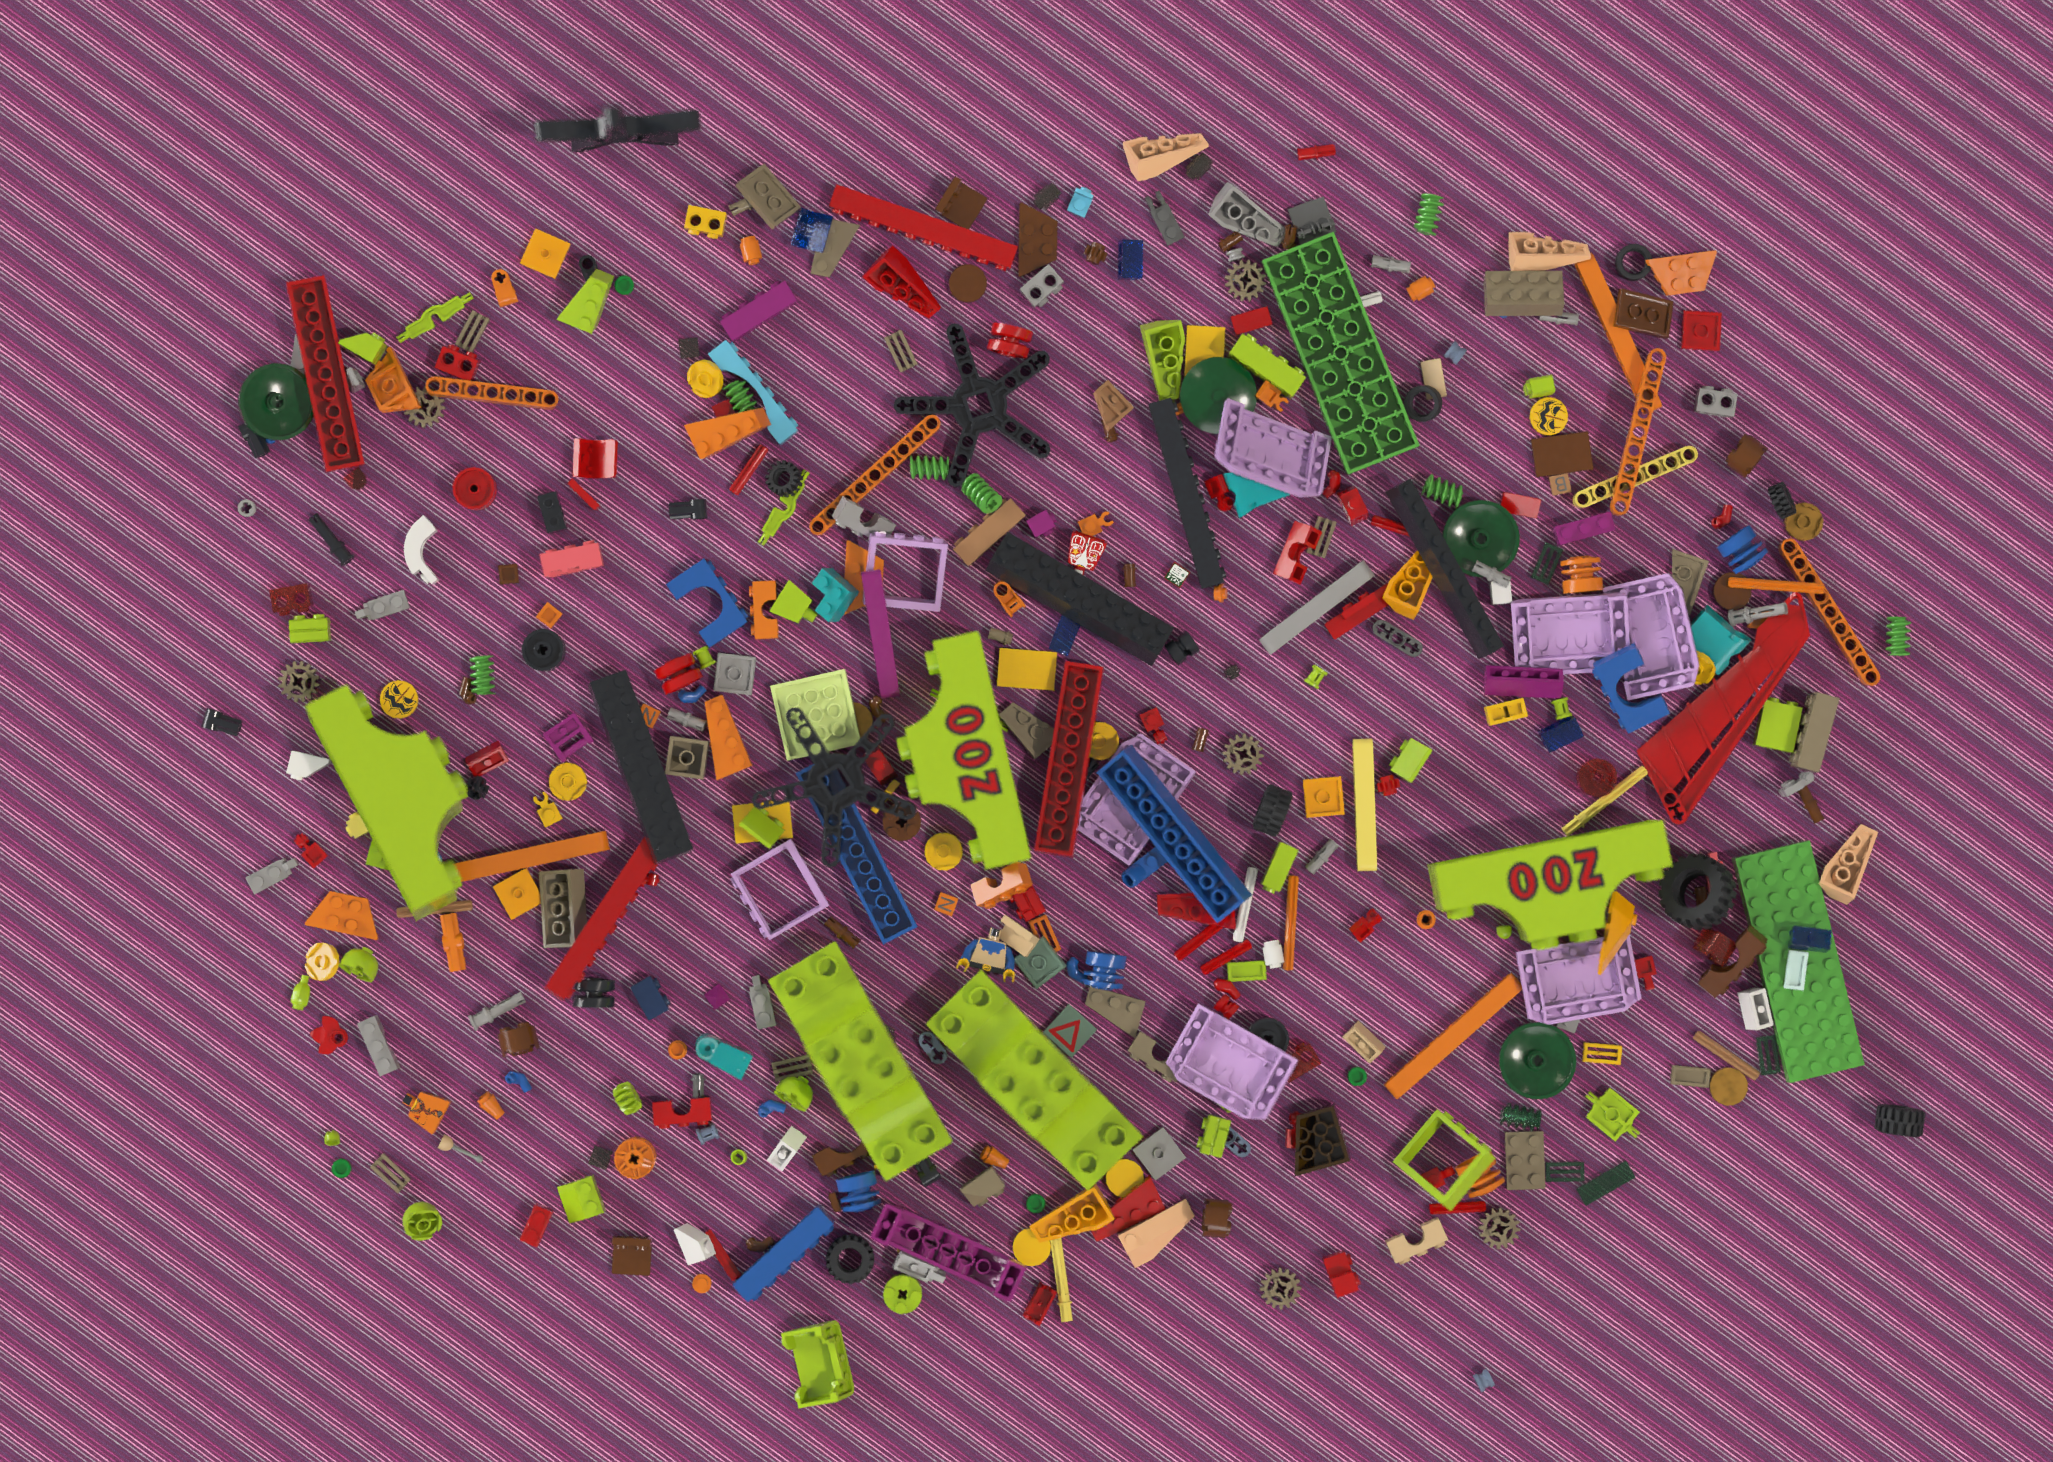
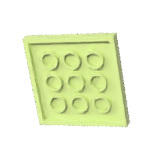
M846 669L770 686L787 761L809 756L786 718L787 711L793 707H799L805 712L828 751L855 746L860 740L861 736ZM792 712V720L796 719L799 722V724L796 725L797 728L800 725L806 723L805 720L803 722H800L798 716L800 715L799 712ZM803 727L801 735L808 738L811 731L808 727ZM814 743L811 746V751L814 754H819L821 751L820 745Z

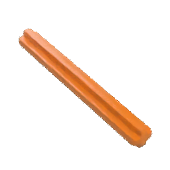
M1730 577L1728 580V586L1731 588L1823 594L1825 585L1822 583Z
M1295 875L1288 877L1283 954L1284 970H1293L1299 883V877Z

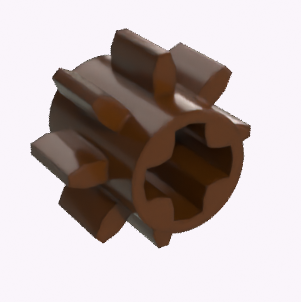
M1092 242L1091 246L1087 245L1083 253L1087 256L1085 260L1095 265H1099L1100 261L1104 262L1108 254L1104 251L1106 247L1097 242Z

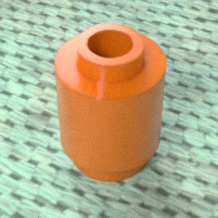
M748 236L740 239L744 263H748V265L760 263L759 260L763 257L759 241L756 240V237Z
M1423 276L1409 284L1406 290L1414 302L1434 293L1433 288L1436 286L1431 277L1426 278V276Z

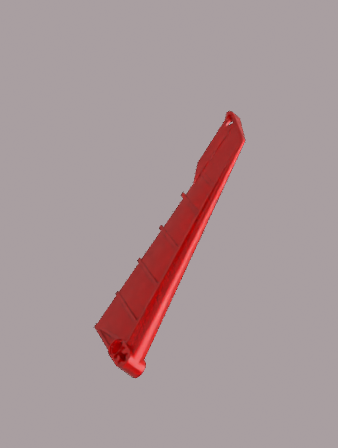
M1794 592L1784 601L1788 607V614L1768 617L1757 628L1753 649L1742 658L1739 654L1737 656L1739 662L1717 681L1713 678V684L1691 704L1688 702L1687 707L1668 724L1663 725L1660 731L1636 751L1671 821L1675 825H1683L1687 822L1688 817L1810 637L1803 598L1800 593ZM1797 599L1799 606L1790 605V603ZM1773 670L1774 672L1771 674V676L1768 678V680L1764 683V685H1763V686L1761 687V689L1758 691L1757 688L1761 685V683L1766 679V677H1767V676L1771 673V671ZM1756 692L1755 697L1736 720L1734 717L1751 695ZM1732 719L1734 724L1713 750L1712 742ZM1709 748L1711 754L1692 779H1690L1687 772ZM1686 776L1689 783L1678 796L1673 789ZM1668 794L1675 795L1676 800L1673 804L1665 802V797ZM1680 804V807H1677L1680 814L1684 813L1682 816L1683 820H1674L1676 813L1673 809L1669 811V808H1674Z

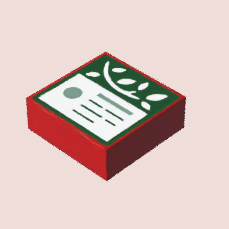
M1174 562L1164 579L1180 589L1190 572Z

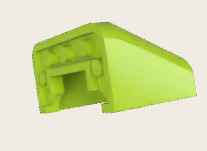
M827 1321L781 1333L782 1345L787 1350H793L801 1387L795 1393V1401L798 1404V1408L838 1402L853 1394L854 1383L838 1321Z

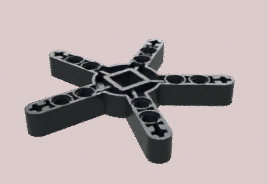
M608 107L603 109L604 117L597 119L541 120L534 122L535 142H571L572 152H587L614 143L629 142L674 146L679 144L678 133L701 130L700 110H683L637 116L625 115L621 107Z
M957 323L949 325L946 331L947 338L962 383L955 390L953 396L899 397L894 402V409L899 415H953L959 426L963 428L947 479L950 486L954 488L961 487L966 479L979 434H985L995 429L1036 458H1047L1050 454L1049 444L1006 414V397L1047 368L1050 362L1048 353L1045 351L1034 353L995 382L989 378L979 377L962 326ZM953 328H956L957 331L960 330L958 337L959 340L964 339V342H957L953 345L952 342H956L955 336L950 335ZM964 346L967 349L966 354L963 356L957 355V347ZM1037 356H1040L1041 358L1046 357L1044 360L1045 364L1039 363L1036 365V368L1038 369L1036 371L1034 370L1033 365L1029 363L1030 361H1032L1033 364L1038 361ZM965 364L972 366L973 371L970 374L962 372V367ZM1022 367H1029L1031 374L1029 376L1021 375L1020 370ZM1013 378L1016 384L1014 387L1008 388L1005 385V380ZM986 393L992 412L972 418L967 399ZM901 401H904L906 405H911L910 401H914V411H911V407H905L904 411H901L897 405H900ZM925 401L927 403L926 410L919 411L916 408L917 403ZM944 401L947 406L945 410L939 411L935 407L936 403ZM1008 423L1015 424L1016 430L1013 433H1008L1005 430V426ZM1029 434L1032 438L1029 444L1022 443V435ZM965 437L972 438V446L965 447L962 444ZM1035 439L1038 440V442L1036 443L1037 446L1046 447V454L1041 453V455H1039L1038 449L1036 447H1033V450L1030 449V447L1034 444ZM958 456H966L967 463L959 465L956 461ZM954 466L958 469H965L964 473L960 471L959 478L962 480L957 481L956 484L953 483L951 478L957 472V469H953Z
M793 707L787 711V721L814 763L809 771L808 780L759 791L753 795L752 803L756 808L763 809L812 797L819 805L824 807L821 855L824 866L830 868L840 862L844 808L853 805L857 800L902 819L908 820L915 817L917 814L915 804L866 784L864 772L861 768L863 763L894 728L895 719L892 715H880L850 752L845 755L840 753L830 754L801 708ZM793 711L795 713H800V715L798 716L800 722H803L804 720L806 722L805 724L800 725L798 728L796 727V725L799 724V722L796 719L792 720L791 718L793 716ZM882 718H889L890 727L885 726L882 729V731H884L885 733L882 734V732L876 729L875 726L877 725V727L880 728L883 724ZM803 727H808L811 731L808 738L801 735ZM871 732H876L879 736L876 743L870 742L868 738ZM814 743L819 744L821 747L819 754H814L811 751V746ZM860 746L866 749V755L863 758L856 754V750ZM840 768L850 786L833 795L823 777ZM797 785L802 786L804 789L802 796H797L794 793V788ZM778 790H782L785 793V798L782 801L776 799L775 794ZM869 791H874L877 794V799L874 802L869 801L867 798ZM768 792H771V799L774 803L771 804V800L764 801V805L761 802H757L760 794L762 797L770 796ZM887 798H892L895 801L894 808L888 809L885 806ZM899 801L902 802L900 806L903 808L910 806V810L913 813L906 816L904 810L899 809L898 813L895 812L899 807ZM830 815L838 817L837 825L829 823ZM829 834H834L837 837L836 844L828 843L827 837ZM826 847L837 848V851H832V857L836 858L835 861H832V864L829 863V860H826V857L830 855V850H826Z

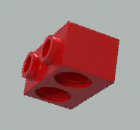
M453 344L442 346L434 368L461 379L473 381L481 362L477 358L478 355L470 351L463 353L459 351L460 348ZM447 353H451L454 356V361L451 364L445 360ZM465 360L470 361L472 364L470 371L465 370L463 367Z

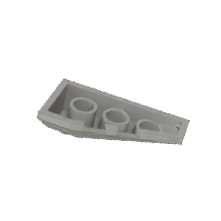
M1227 182L1215 196L1208 215L1222 227L1276 247L1283 241L1285 228L1234 185Z

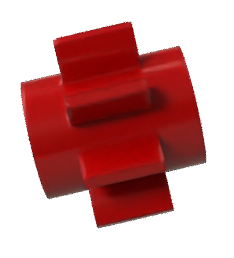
M1393 774L1380 777V783L1376 784L1378 792H1383V796L1396 794V788L1401 787L1399 778L1394 779Z

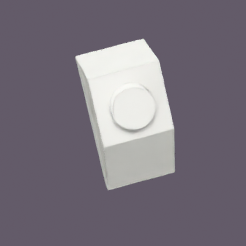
M291 751L286 773L291 774L293 779L302 780L303 777L308 778L331 764V760L298 751Z
M791 1126L767 1161L783 1171L807 1137Z
M688 1223L674 1229L688 1265L706 1260L716 1254L707 1234Z

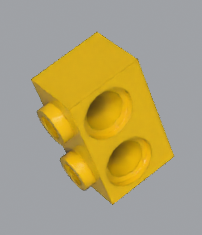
M688 205L684 228L688 230V234L699 236V233L707 234L708 238L718 239V236L723 237L727 213ZM695 216L701 218V223L698 226L691 224V219ZM713 220L720 222V226L716 230L710 228V223Z
M1524 698L1484 707L1488 726L1528 717Z

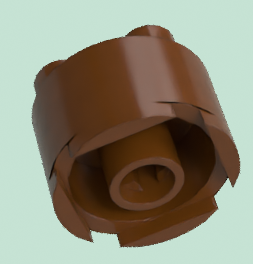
M1744 434L1738 442L1737 451L1733 449L1725 461L1728 467L1746 479L1747 475L1751 473L1761 460V456L1766 453L1768 447L1752 435Z
M899 803V807L895 811L898 813L899 809L904 810L906 816L913 813L910 810V806L907 808L901 807L902 803ZM895 804L890 806L888 809L894 808ZM918 810L915 817L908 819L903 828L900 824L896 823L900 817L888 812L884 813L883 828L890 838L896 841H907L919 832L921 816Z
M529 1022L518 1024V1028L515 1029L510 1027L499 1029L500 1033L497 1037L503 1058H507L508 1053L512 1054L513 1057L532 1052L533 1047L537 1050L540 1049L535 1025H531Z
M1205 1198L1204 1204L1206 1206L1202 1214V1237L1226 1238L1231 1232V1222L1228 1221V1217L1232 1214L1233 1204L1228 1200Z

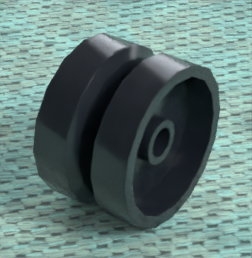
M538 629L529 633L524 639L521 648L522 657L526 664L535 670L543 672L558 668L566 655V646L562 637L556 632L547 629ZM543 647L548 648V650L545 651L546 654H543L541 652V649Z
M585 978L580 983L576 981L573 989L575 991L585 992V994L573 997V1007H615V997L603 995V992L615 990V980Z
M1263 1017L1255 1020L1249 1026L1248 1031L1265 1040V1035H1270V1044L1283 1051H1286L1288 1048L1289 1034L1280 1021L1270 1017Z

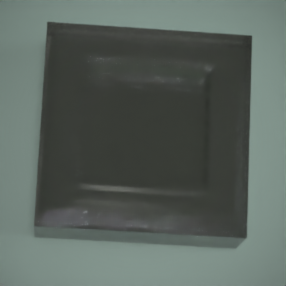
M698 337L678 339L681 359L700 357Z
M595 1145L588 1164L607 1170L613 1151Z

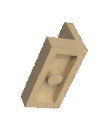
M1004 915L1000 920L1005 924L1001 931L1000 939L1024 957H1028L1040 939L1013 919Z

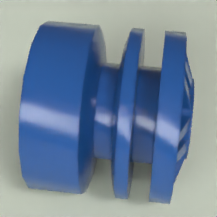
M1751 525L1744 527L1716 547L1723 558L1730 555L1734 557L1728 563L1729 566L1735 563L1739 564L1732 570L1734 574L1748 570L1761 561L1768 552L1766 547L1757 551V548L1763 544L1762 541L1752 544L1751 541L1757 534Z
M1087 951L1085 964L1094 968L1091 971H1084V974L1092 976V979H1083V984L1102 990L1123 989V984L1116 983L1115 979H1124V976L1116 974V970L1126 968L1127 956Z
M875 1171L856 1173L836 1179L838 1192L848 1193V1196L840 1199L841 1203L850 1202V1204L842 1207L843 1212L865 1211L882 1203L881 1198L872 1199V1196L880 1194L879 1190H870L871 1186L877 1184Z

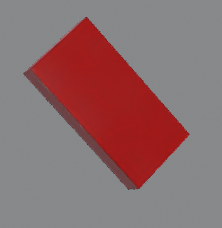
M1267 306L1230 317L1235 336L1273 325Z
M573 478L568 482V485L593 510L597 511L601 507Z

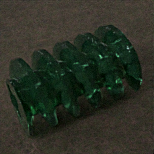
M1507 1103L1505 1107L1503 1105L1501 1110L1500 1126L1503 1125L1504 1121H1507V1127L1514 1123L1515 1129H1517L1522 1124V1130H1525L1528 1125L1530 1132L1535 1127H1537L1538 1132L1542 1111L1537 1109L1534 1113L1533 1107H1530L1527 1111L1526 1106H1522L1519 1110L1518 1104H1515L1512 1108L1511 1103Z

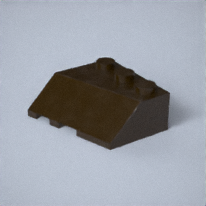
M1335 1103L1297 1115L1294 1177L1350 1161V1153Z

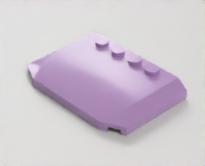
M1227 398L1224 402L1214 457L1232 473L1297 497L1320 496L1323 492L1332 437L1318 431L1310 434L1244 409L1245 404Z
M1669 573L1603 588V593L1627 594L1630 645L1636 644L1644 660L1643 665L1623 675L1627 700L1694 686L1699 669V660L1683 590Z
M1603 593L1519 599L1511 602L1515 667L1563 669V674L1592 673L1594 662L1630 645L1627 594Z
M1141 733L1123 742L1111 760L1121 751L1132 745L1172 796L1178 800L1191 782L1196 771ZM1099 776L1083 798L1078 830L1130 866L1150 839Z
M1630 934L1602 975H1598V963L1604 937L1578 943L1560 944L1558 947L1544 950L1531 949L1515 952L1528 1019L1547 1025L1623 1012L1642 999Z
M1197 1004L1166 1064L1179 1082L1245 1119L1266 1120L1299 1060L1211 1009Z

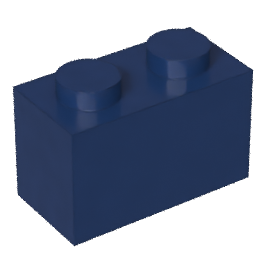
M652 975L630 987L648 1021L669 1010V1005L671 1004L667 995H662L659 989L662 987L657 977L653 978Z

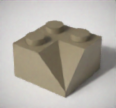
M670 736L665 774L705 780L710 742Z
M990 1165L962 1185L960 1190L973 1207L976 1205L981 1207L989 1201L987 1197L994 1196L996 1198L1004 1192L1005 1182L993 1165Z

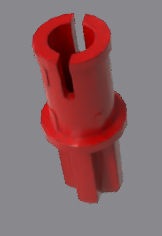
M1314 145V147L1298 148V161L1313 158L1318 160L1320 157L1336 155L1335 145Z

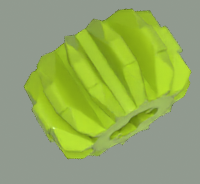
M630 1082L621 1083L613 1089L615 1101L625 1115L634 1114L642 1108L640 1096Z

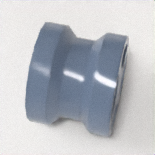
M1454 341L1444 354V357L1450 358L1453 364L1456 365L1467 349L1458 346V342Z
M1487 1368L1482 1373L1473 1375L1481 1393L1487 1387L1495 1386Z

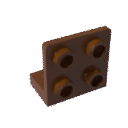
M955 176L936 206L935 212L960 227L970 229L985 205L987 197L965 185L961 179Z
M614 1235L612 1237V1274L649 1276L651 1272L652 1237Z

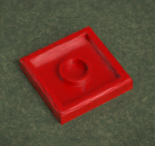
M1684 310L1681 349L1720 351L1722 313Z

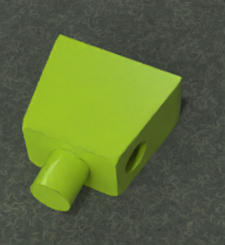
M788 580L770 609V612L798 624L802 618L813 623L818 615L816 611L809 608L813 601L790 580Z

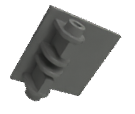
M1324 196L1287 209L1293 225L1298 226L1296 234L1300 245L1331 232L1336 233L1335 223L1331 218Z

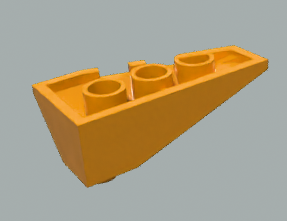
M1418 550L1395 576L1390 579L1382 597L1396 613L1414 620L1419 612L1432 580V575Z
M1617 891L1612 892L1608 921L1605 927L1598 963V975H1602L1631 933L1632 925L1636 926L1638 914H1634L1635 906Z
M1095 1183L1089 1190L1084 1189L1029 1227L1039 1243L1068 1235L1100 1229L1115 1218L1106 1198Z

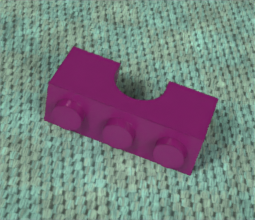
M1610 511L1559 525L1552 529L1557 546L1612 532L1615 530Z

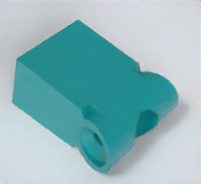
M1232 472L1223 474L1227 488L1235 494L1234 507L1239 519L1255 508L1290 496L1287 492Z
M1706 605L1690 622L1696 650L1710 657L1714 662L1717 675H1720L1730 664L1731 656L1740 653L1751 642L1747 635L1735 630L1709 605Z
M704 1033L696 1039V1053L701 1059L708 1061L740 1080L742 1079L753 1058L752 1052L709 1033Z

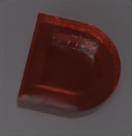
M357 467L343 478L354 490H361L367 484V477L360 467Z

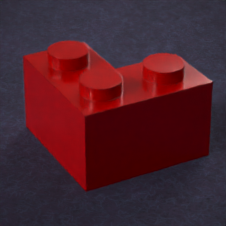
M1342 1250L1322 1257L1337 1298L1359 1291L1358 1285H1361L1356 1271L1352 1272L1350 1268L1353 1262L1349 1253L1346 1254Z

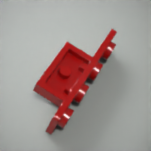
M1388 583L1371 594L1368 591L1358 597L1359 602L1354 605L1350 602L1342 607V613L1324 624L1334 640L1388 606L1387 602L1382 598Z

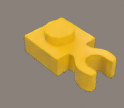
M544 791L542 792L544 795L543 801H539L536 796L533 799L537 805L541 806L537 813L546 828L562 820L563 817L555 802L548 803L549 796Z

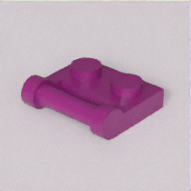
M576 713L571 714L543 734L562 763L567 760L568 756L587 743L591 744L594 742V739ZM578 733H582L583 738L564 751H561L559 747Z

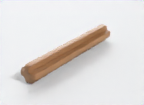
M472 900L452 902L429 915L469 911L473 909ZM408 907L397 908L398 918L413 917Z
M1697 1031L1694 1034L1693 1039L1752 1080H1756L1759 1077L1760 1072L1701 1031Z

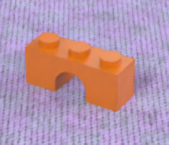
M753 581V586H749V596L753 597V605H750V616H754V624H751V636H755L756 640L779 639L778 619H767L762 612L766 602L776 601L777 599L776 581Z
M1015 862L1001 869L1003 881L999 887L996 879L987 877L971 884L976 905L985 909H991L996 906V903L1007 901L1016 893L1025 892L1026 888L1033 885L1027 864Z

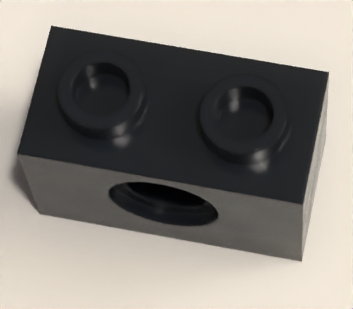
M554 491L537 496L547 533L553 534L567 530L568 527L558 492Z

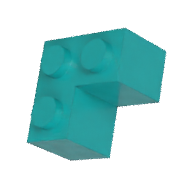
M822 568L812 582L816 588L825 594L815 611L828 622H839L859 593L853 585L833 568Z

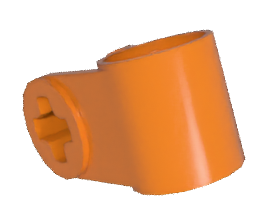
M502 269L495 270L492 273L491 279L500 308L517 303L518 298L508 273ZM500 273L506 277L503 279V283L495 280Z
M1001 581L994 585V595L1011 618L1020 608L1026 607L1008 583ZM1000 584L1007 587V593L1003 596L996 592Z

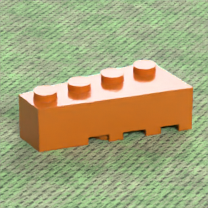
M758 408L698 421L684 426L701 460L712 457L770 426L771 423L764 408Z
M724 695L706 701L705 708L716 780H720L749 768L753 764Z

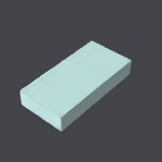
M1788 950L1784 988L1804 991L1809 952Z

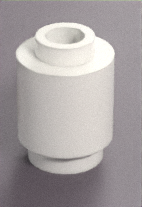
M1279 940L1264 942L1262 949L1265 965H1269L1270 969L1281 967V963H1284V957Z

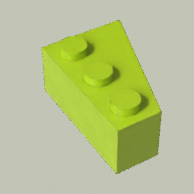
M596 269L556 320L592 334L598 326L614 276Z

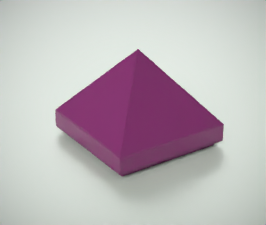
M720 983L704 994L714 1010L730 1000Z

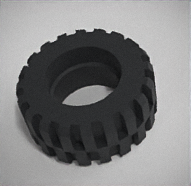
M1692 853L1688 854L1687 858L1684 856L1679 857L1677 863L1673 861L1672 866H1670L1671 868L1668 871H1664L1665 877L1663 880H1660L1659 886L1662 888L1658 891V896L1662 898L1660 900L1661 907L1665 909L1664 912L1672 920L1689 929L1701 930L1702 927L1709 929L1712 928V924H1720V919L1722 917L1726 918L1729 915L1727 911L1729 908H1733L1734 903H1732V899L1736 898V892L1733 891L1736 888L1735 881L1731 880L1733 878L1731 872L1723 864L1710 856ZM1703 875L1707 876L1710 881V892L1707 899L1697 907L1688 908L1684 899L1686 887L1694 878Z

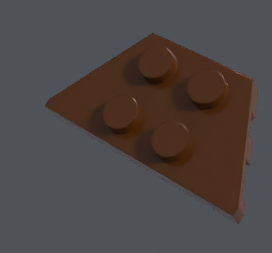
M1020 203L1018 277H1023L1057 260L1058 221L1024 203Z

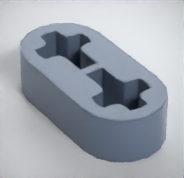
M922 1032L919 1036L920 1046L931 1061L936 1064L944 1063L947 1059L945 1048L932 1032ZM923 1036H932L931 1043L934 1046L930 1047L928 1043L923 1044ZM936 1048L938 1052L943 1051V1059L935 1060V1053L932 1049Z

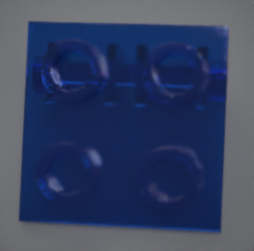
M801 208L798 211L797 222H795L796 227L793 228L795 231L792 239H790L792 241L790 246L823 253L833 216Z

